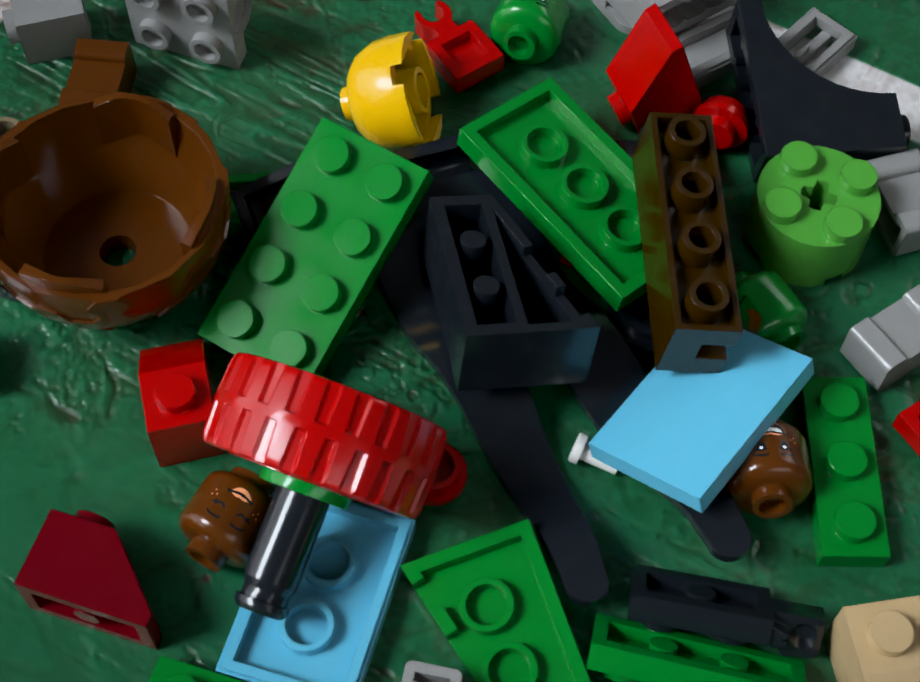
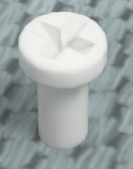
M583 432L579 433L569 454L568 461L576 465L580 459L615 475L616 469L592 457L589 442H587L589 435Z

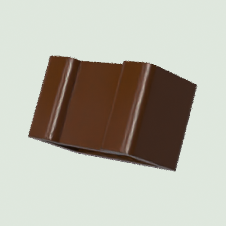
M78 38L74 48L73 65L66 88H62L58 105L101 95L103 92L131 93L137 67L130 42Z

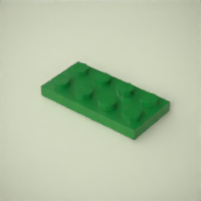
M551 77L460 128L457 145L616 312L647 292L632 158Z
M322 117L197 334L233 355L239 352L253 354L321 376L434 178L431 173L409 160Z

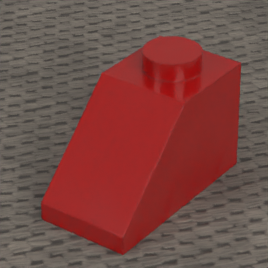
M655 3L644 10L606 69V73L615 91L606 96L614 114L622 127L632 122L639 134L641 127L645 126L650 112L692 114L699 105L703 104L684 47Z
M203 338L140 350L138 378L147 434L159 466L165 467L225 454L224 450L203 441L202 432L214 399Z

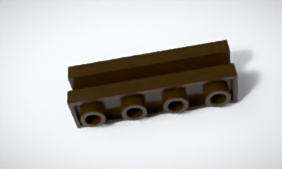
M650 112L632 161L655 370L720 373L727 361L725 346H735L743 333L712 116Z

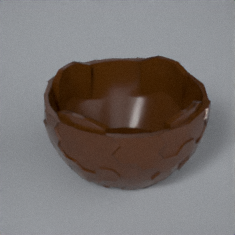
M103 92L101 95L62 103L24 121H19L0 138L1 285L16 299L46 318L82 329L113 330L115 327L132 325L156 315L158 317L164 316L180 306L206 279L215 266L227 237L231 212L228 170L224 168L208 134L197 124L198 121L166 101L126 92ZM118 249H130L136 252L135 257L125 265L111 266L105 263L108 255Z

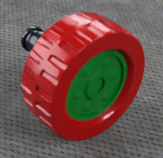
M242 352L236 353L231 358L214 396L202 432L203 441L230 454L262 465L259 478L277 484L244 569L242 589L236 590L234 595L236 604L249 611L276 620H283L288 616L290 611L287 608L289 599L298 590L329 505L348 511L353 500L385 512H391L407 519H415L422 510L437 474L447 442V432L445 429L413 412L336 381L265 357Z

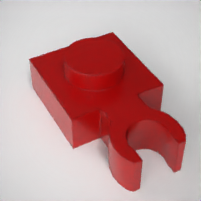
M439 0L435 2V18L438 21H427L419 11L415 12V32L417 36L426 42L425 44L436 71L457 94L504 69V54L472 19L457 26L452 20L450 7Z

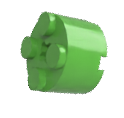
M793 141L786 144L781 153L773 157L761 171L744 223V239L747 247L751 244L755 253L760 257L758 264L765 271L777 273L786 283L802 287L824 285L826 279L841 274L842 278L850 273L858 263L880 214L881 196L877 186L878 174L876 169L865 160L854 159L832 148L812 146L804 141Z

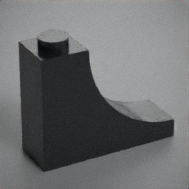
M737 0L726 29V36L738 101L745 107L750 125L746 145L753 183L758 182L765 165L773 157L781 153L786 144L793 141H804L812 146L832 148L854 159L865 161L904 152L908 148L911 137L910 123L907 116L900 113L896 93L860 91L836 84L819 76L795 59L778 40L764 14L761 0Z

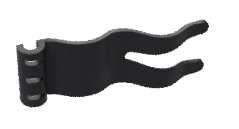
M458 135L391 151L428 170L434 179L377 277L387 303L408 341L434 369L453 396L487 461L522 517L525 520L529 518L534 533L552 559L567 597L572 602L581 606L597 605L605 599L609 589V580L600 549L587 518L575 501L557 464L528 386L457 391L422 254L429 197L492 194L533 244L531 255L547 274L556 272L566 284L564 295L580 315L589 313L600 326L587 381L566 384L598 432L645 379L646 375L636 356L614 324L602 310L578 291L566 277L557 263L546 237L481 169L471 170L469 163L471 158L457 145ZM726 486L721 489L703 513L657 491L682 512L713 557L723 562H734L746 555L751 544V534L736 501Z

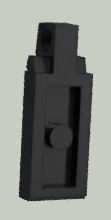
M637 564L636 567L633 566L628 590L627 620L641 622L647 628L659 632H675L680 629L707 634L715 640L728 645L740 646L749 642L770 646L771 649L777 648L782 656L817 658L826 625L823 607L771 598L770 588Z

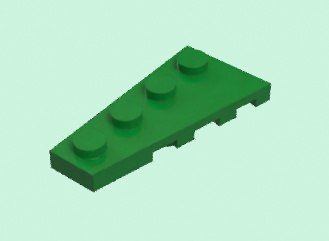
M529 518L400 565L406 578L474 682H591Z

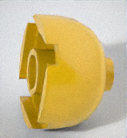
M412 31L388 35L367 45L354 57L347 75V86L342 87L340 91V104L345 118L348 121H354L357 130L365 139L389 151L438 140L442 131V114L431 117V97L441 96L434 63L424 41L421 38L412 40L415 33Z

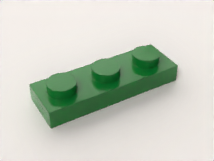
M811 377L798 393L797 402L801 434L806 440L813 479V488L809 494V504L817 566L884 567L891 558L865 377Z
M596 613L586 669L601 672L604 677L614 682H807L804 661L742 646L728 645L716 640L678 631L659 632L649 629L639 622Z

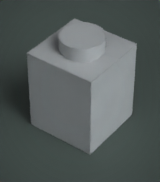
M10 0L12 9L2 10L10 44L21 43L28 65L74 56V48L78 38L93 39L84 0Z

